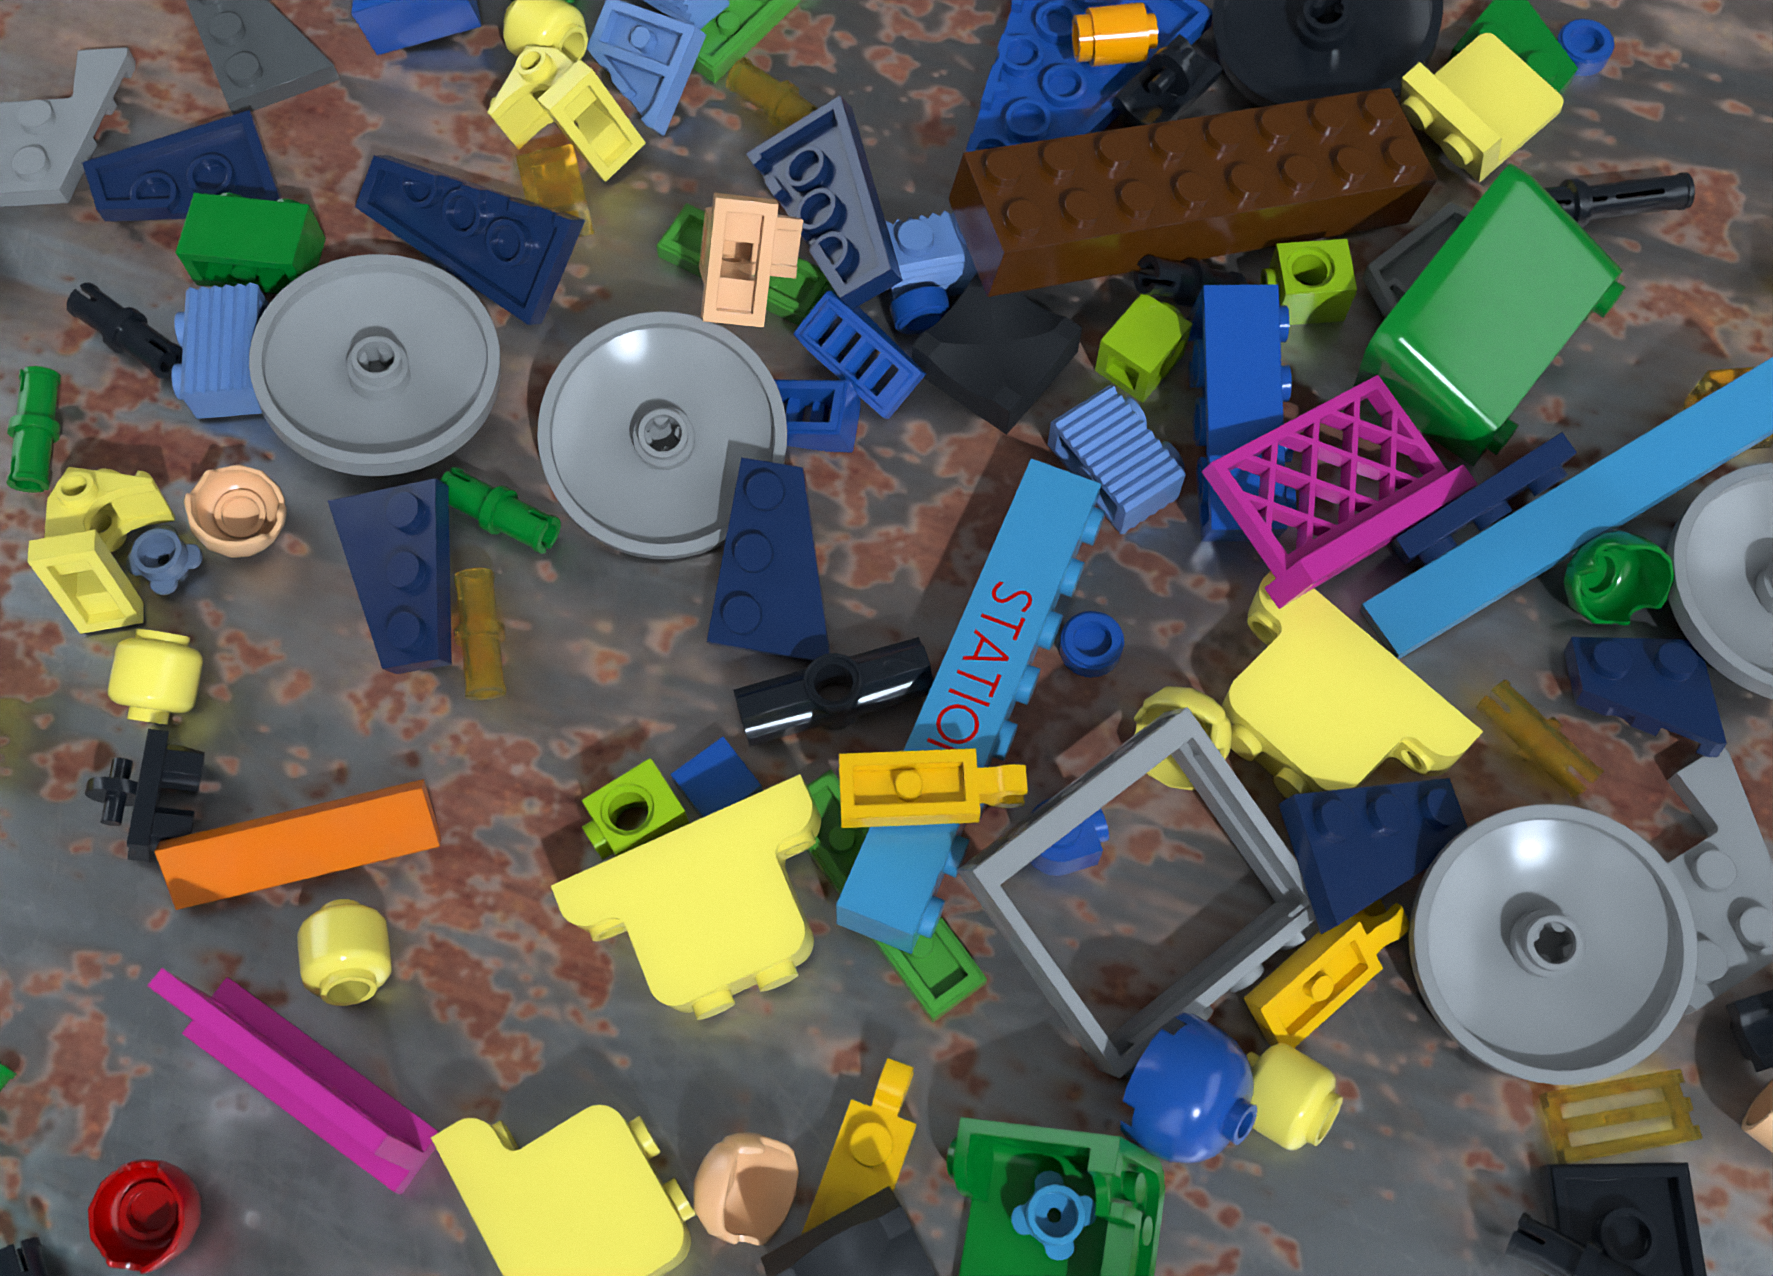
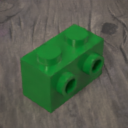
M194 193L175 253L195 285L208 287L215 285L222 288L226 284L234 287L238 283L246 286L251 282L257 284L262 292L278 294L293 280L318 267L326 238L309 204H301L295 200L285 198L276 201L244 198L234 193H221L219 195Z

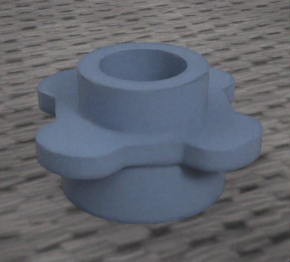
M161 525L146 531L137 538L131 553L126 558V568L132 575H142L149 580L150 587L156 594L167 595L176 590L178 580L189 569H195L201 564L203 554L197 545L184 543L178 537V532L174 527ZM169 556V561L167 563H159V561L163 557Z

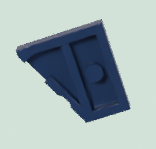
M1570 638L1564 650L1575 704L1604 716L1612 715L1622 718L1631 727L1654 736L1658 734L1661 728L1698 742L1696 753L1706 757L1718 758L1727 745L1705 660L1688 639Z

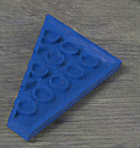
M1012 0L1011 12L1004 34L1001 35L997 57L988 76L981 99L980 111L973 133L970 134L966 152L1103 131L1121 114L1112 106L1115 95L1150 63V59L1160 48L1166 47L1179 34L1192 45L1211 27L1213 10L1199 0ZM1138 2L1144 3L1147 14L1155 13L1158 25V44L1155 49H1149L1146 61L1091 67L1089 61L1076 62L1072 44V19L1074 15L1086 14L1088 7Z

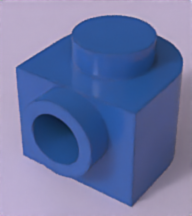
M1049 799L1044 800L1043 802L1039 803V804L1032 810V812H1034L1036 809H1038L1040 806H1042L1044 803H1046ZM1100 808L1030 863L1040 872L1053 876L1066 875L1098 865L1103 852L1101 843L1109 840V830L1102 809Z

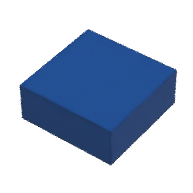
M721 737L670 774L674 784L700 818L763 791L762 785L724 737Z

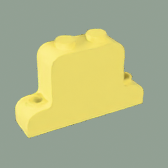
M1270 571L1262 579L1248 610L1247 622L1252 632L1268 647L1233 681L1221 707L1225 710V715L1231 723V749L1245 760L1253 761L1255 759L1273 775L1275 786L1286 798L1293 794L1358 788L1388 758H1398L1408 768L1421 775L1439 776L1447 772L1483 733L1479 727L1316 589H1312L1281 609H1278L1265 590V587L1276 579Z
M801 774L553 884L551 888L563 917L590 933L592 941H602L625 931L628 932L650 991L658 1001L680 1012H694L697 1020L706 1019L734 1006L735 1001L732 995L756 984L761 992L768 991L795 979L798 976L795 967L802 964L811 954L814 945L813 932L790 880L785 862L786 859L809 849L816 843L815 838L821 827V815L809 787Z
M590 1106L521 1149L502 1120L490 1126L482 1120L466 1118L457 1121L431 1137L503 1276H663L680 1265L689 1253L691 1234L686 1221L695 1216L696 1213L677 1179L674 1177L663 1183L650 1159L661 1153L641 1116L627 1122L619 1112L609 1106Z

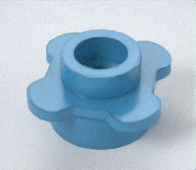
M1045 1171L1035 1178V1191L1026 1204L1014 1208L1011 1222L1018 1234H1030L1042 1243L1045 1253L1049 1258L1064 1260L1072 1255L1074 1251L1073 1241L1081 1233L1083 1227L1093 1224L1096 1220V1205L1090 1197L1078 1196L1075 1191L1064 1186L1063 1178L1059 1173ZM1051 1208H1056L1060 1211L1061 1218L1056 1223L1049 1221L1047 1213Z

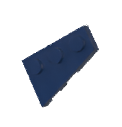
M250 110L82 162L96 210L105 222L186 219L194 193L212 195L234 193L244 198L270 201L282 199L259 129Z
M741 457L706 641L710 645L813 662L814 659L831 653L815 550L816 544L806 474L803 467Z
M434 478L329 500L328 504L382 669L394 674H401L452 665L449 486Z
M1450 778L1293 794L1278 804L1321 934L1338 926L1427 869L1449 841L1468 828Z

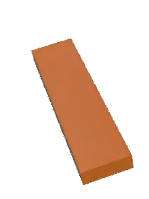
M421 779L160 841L154 852L175 910L437 848L440 847L441 834L425 781Z

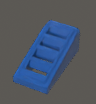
M828 291L822 296L794 332V337L840 380H849L857 395L885 419H889L926 375L859 306L851 309L834 291ZM858 332L862 337L844 357L840 352ZM877 349L880 354L862 375L858 369L871 353ZM894 364L899 369L884 389L879 392L874 386L891 365Z
M774 379L783 403H788L786 409L787 446L826 452H853L861 400L849 380ZM805 406L812 407L809 422H802ZM831 409L830 419H829V422H827V421H828V416H829V410Z

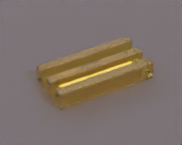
M1681 1068L1549 1091L1539 1095L1558 1164L1578 1163L1703 1139L1699 1125H1693L1689 1112L1694 1111L1690 1096L1684 1097L1680 1084L1685 1083ZM1658 1089L1662 1090L1665 1101L1564 1119L1560 1109L1561 1106ZM1670 1116L1674 1128L1571 1147L1568 1136L1569 1133Z

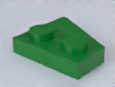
M1493 0L1453 47L1447 61L1448 63L1479 35L1491 33L1561 95L1571 84L1578 70L1577 66L1528 0Z

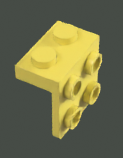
M1491 33L1479 35L1435 74H1432L1419 62L1402 77L1400 107L1409 123L1416 129L1423 130L1442 148L1444 154L1453 164L1464 168L1479 183L1561 112L1563 106L1561 94Z

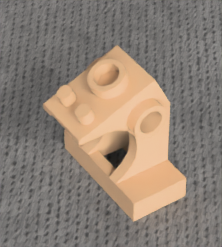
M714 193L713 205L705 208L699 270L704 283L701 309L703 322L764 328L770 276L796 279L803 219L778 214L779 204L775 199Z

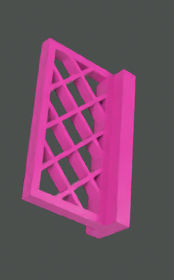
M1379 375L1211 462L1202 471L1276 579L1267 585L1265 590L1278 609H1281L1391 543L1396 537L1478 485L1464 464L1448 472ZM1366 398L1370 401L1382 418V427L1360 419V401ZM1320 423L1343 431L1342 449L1319 441ZM1358 438L1381 445L1380 464L1358 456ZM1278 445L1302 453L1301 473L1277 464ZM1397 452L1408 455L1423 476L1417 478L1396 470ZM1318 459L1341 468L1340 487L1316 478ZM1239 468L1260 476L1259 497L1243 491L1230 471ZM1357 474L1379 482L1378 501L1356 493ZM1275 482L1300 491L1298 511L1274 502ZM1315 496L1339 505L1338 525L1314 517ZM1272 520L1297 529L1296 550L1289 554L1286 553L1272 533Z
M161 968L147 985L192 1019L181 1034L393 1192L402 1195L436 1149L431 1137L440 1131L232 979L226 977L214 994L210 996Z

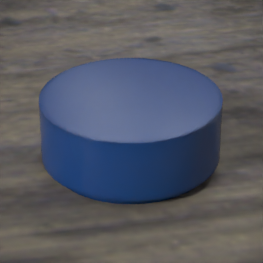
M1576 19L1568 22L1562 27L1556 38L1577 66L1576 76H1591L1600 72L1607 64L1614 50V38L1611 32L1601 23L1590 19Z
M937 286L921 287L908 291L897 297L890 305L895 329L907 335L923 333L936 324L951 309L946 290Z
M1098 611L1078 613L1070 618L1063 627L1059 642L1061 659L1067 668L1077 675L1089 678L1106 675L1117 666L1124 648V635L1119 624L1107 614Z

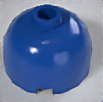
M1182 1013L1175 1018L1185 1024V1026L1181 1027L1175 1035L1161 1029L1139 1059L1123 1098L1124 1103L1134 1108L1132 1126L1120 1120V1131L1127 1141L1151 1155L1169 1162L1200 1163L1219 1154L1230 1142L1235 1145L1240 1144L1250 1133L1257 1117V1106L1251 1103L1254 1080L1251 1065L1235 1039L1219 1027L1195 1014Z

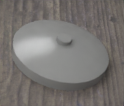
M366 254L350 256L320 265L296 278L282 289L270 302L256 325L249 352V370L252 386L266 421L277 436L296 453L322 467L342 473L361 476H390L419 470L437 463L457 451L477 433L491 413L497 399L501 381V356L497 332L489 313L478 297L456 277L436 266L413 258L398 255Z
M657 311L634 314L612 321L593 331L570 350L553 373L545 390L540 406L537 438L541 464L548 484L565 512L581 529L599 542L617 551L636 557L668 560L699 555L725 544L741 457L784 464L787 448V423L783 401L776 382L760 357L744 341L716 323L703 322L700 317L678 312Z
M1773 462L1750 465L1720 477L1706 487L1679 517L1668 540L1666 553L1672 558L1674 569V582L1668 595V600L1673 614L1689 642L1710 665L1725 677L1751 692L1773 699Z
M1538 804L1503 811L1474 823L1449 841L1427 868L1417 889L1410 915L1409 953L1418 989L1437 1023L1454 1042L1478 1061L1510 1076L1537 1083L1553 1085L1591 1083L1613 1077L1637 1065L1657 1050L1670 1036L1684 1014L1695 984L1698 965L1697 931L1691 907L1679 880L1659 853L1642 837L1621 823L1587 809L1557 804Z

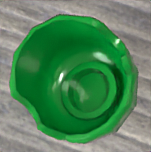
M1619 530L1600 534L1585 543L1572 555L1564 575V588L1570 607L1593 624L1616 623L1624 626L1630 624L1631 615L1639 609L1661 608L1666 602L1674 582L1672 558L1655 543L1640 535Z

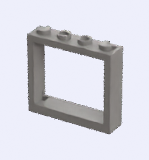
M1188 707L1161 714L956 870L1096 1068L1118 1078H1121L1124 1074L1128 1077L1133 1073L1144 1051L1161 1029L1174 1035L1181 1027L1185 1026L1175 1017L1182 1013H1189L1208 1020L1213 1013V1009L1210 1006L1228 990L1237 992L1255 982L1265 971L1261 963L1279 949L1286 951L1304 942L1306 938L1303 934L1313 927L1311 923L1316 920L1298 862ZM1172 755L1272 896L1275 903L1107 1037L1000 885L1165 758Z

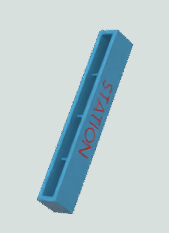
M1031 458L903 751L976 748L977 768L989 767L993 757L1002 761L1006 759L1018 724L1009 721L1016 701L1028 705L1041 671L1040 668L1032 666L1039 647L1050 651L1063 618L1062 614L1054 612L1061 594L1072 598L1085 562L1076 559L1082 542L1091 546L1094 545L1104 520L1106 511L1096 507L1101 483ZM980 803V818L982 817L987 804ZM966 823L870 827L837 901V924L912 954L919 935L931 939L938 925L946 900L936 897L944 875L947 874L956 878L958 875L956 870L963 864L970 844L969 839L961 837Z

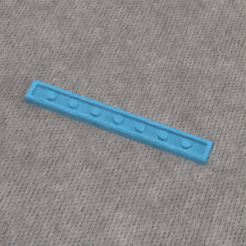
M1773 357L1361 605L1360 612L1388 651L1399 660L1572 556L1592 538L1615 530L1773 434Z

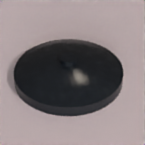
M1214 0L1212 15L1214 47L1218 60L1229 80L1245 97L1259 107L1391 87L1395 97L1398 98L1401 96L1402 77L1419 62L1426 67L1431 60L1440 34L1443 0Z

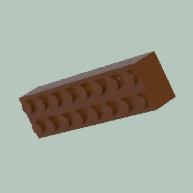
M1391 87L963 152L948 200L987 297L1128 273L1134 270H1145L1146 268L1139 267L1137 263L1147 255L1175 262H1182L1188 258L1201 260L1275 247L1278 243L1303 242L1409 223L1438 178Z

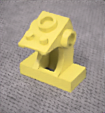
M527 45L517 58L514 68L498 95L492 98L490 108L487 111L519 150L546 125L555 122L591 170L604 182L613 176L646 144L593 69L580 59L574 63L557 48Z
M68 467L47 499L45 535L42 539L29 541L27 562L80 634L143 623L144 602L111 552L119 549L125 543L127 533L131 530L143 526L175 521V515L152 476L145 471H137L135 476L106 468L89 470Z

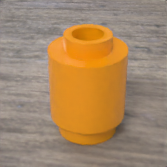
M1138 2L1088 7L1086 14L1074 15L1072 19V44L1076 62L1089 61L1090 66L1095 67L1146 61L1149 49H1155L1158 44V25L1155 13L1147 14L1144 3Z

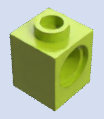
M1347 239L1276 244L1269 268L1261 270L1260 285L1279 284V305L1288 306L1289 325L1345 321L1358 290ZM1299 281L1307 282L1310 285L1302 284Z
M1140 294L1101 339L1095 371L1143 403L1183 357L1193 323L1185 319L1182 313L1170 303L1159 302L1150 295Z
M651 758L582 800L592 819L583 825L582 829L602 860L612 854L616 857L690 824L684 808ZM639 807L648 811V816L640 827L634 830H621L616 827L618 817L625 810Z

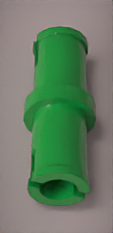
M27 366L24 370H19L20 383L16 415L8 420L7 433L13 438L10 470L6 482L10 488L18 491L41 493L44 492V489H49L52 443H56L60 438L61 425L55 421L61 375L50 368Z
M452 467L451 472L446 471L440 479L441 482L449 486V506L478 520L482 530L493 535L502 532L533 548L539 554L546 553V548L550 549L556 542L561 529L560 519L519 500L515 490L503 485L493 487L465 473L459 467Z

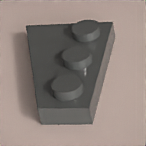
M186 0L226 102L233 115L247 110L252 112L340 80L334 64L268 0Z

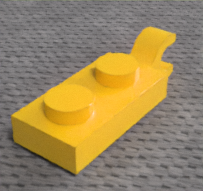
M976 748L839 754L841 828L979 823L981 815L980 803L997 808L1023 807L1025 804L1024 794L1028 793L1026 765L1012 764L977 768Z
M1378 899L1353 915V917L1321 934L1318 931L1244 997L1248 1008L1270 1046L1284 1043L1295 1048L1383 969L1376 954L1389 943L1401 938L1409 929L1410 922L1400 904L1395 903L1386 911L1381 899Z
M887 1058L871 1106L851 1099L802 1234L888 1186L894 1192L917 1128L916 1123L898 1117L914 1075V1067Z

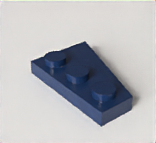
M1561 432L1396 537L1391 543L1392 548L1404 565L1419 557L1426 566L1458 545L1452 537L1457 532L1472 523L1475 524L1479 531L1485 529L1512 511L1507 501L1528 488L1535 497L1568 476L1562 466L1577 454L1576 450L1564 433Z

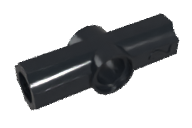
M916 637L849 657L839 653L824 654L814 659L807 669L733 689L750 747L820 726L829 729L845 728L853 724L861 714L927 696L934 680L925 647L922 645L920 638ZM829 683H841L851 690L846 697L834 701L824 699L818 694L822 687Z

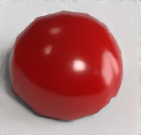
M137 1159L124 1163L100 1182L88 1207L90 1239L105 1258L108 1267L136 1271L142 1275L164 1267L190 1246L201 1223V1195L193 1179L180 1167L167 1161Z

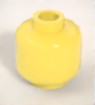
M514 0L506 9L503 37L506 48L516 58L519 57L527 45L557 48L574 63L579 59L581 60L584 56L588 36L584 17L575 6L564 0Z
M136 629L135 638L124 639L117 644L108 684V696L117 704L129 706L127 719L168 725L170 712L185 713L194 708L202 672L203 657L196 649L189 647L190 637L154 630Z
M338 899L328 902L320 910L314 912L303 921L297 934L300 975L304 987L315 996L321 997L327 1004L335 1006L355 1005L371 998L377 989L387 981L392 972L388 929L385 917L377 910L351 899Z
M1284 1043L1271 1046L1261 1056L1253 1052L1248 1053L1246 1057L1251 1065L1254 1080L1251 1103L1257 1106V1117L1252 1129L1291 1151L1299 1149L1307 1142L1314 1146L1319 1145L1334 1123L1343 1101V1097L1335 1093L1336 1078L1327 1067Z

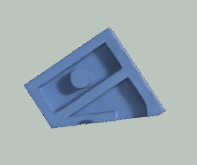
M606 0L588 42L587 50L597 63L608 71L611 75V81L621 94L629 99L643 116L641 119L645 125L664 136L706 38V34L696 26L621 0Z

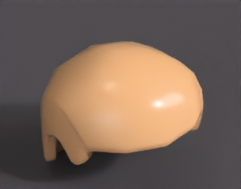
M240 464L215 470H206L191 492L186 493L184 498L192 534L208 550L229 558L250 557L265 550L275 541L284 527L287 517V507L285 506V499L281 488L264 471Z
M750 1132L726 1136L722 1142L715 1144L704 1157L694 1179V1212L708 1234L714 1235L733 1245L738 1242H745L759 1246L770 1241L785 1222L796 1197L799 1169L794 1150L785 1143Z

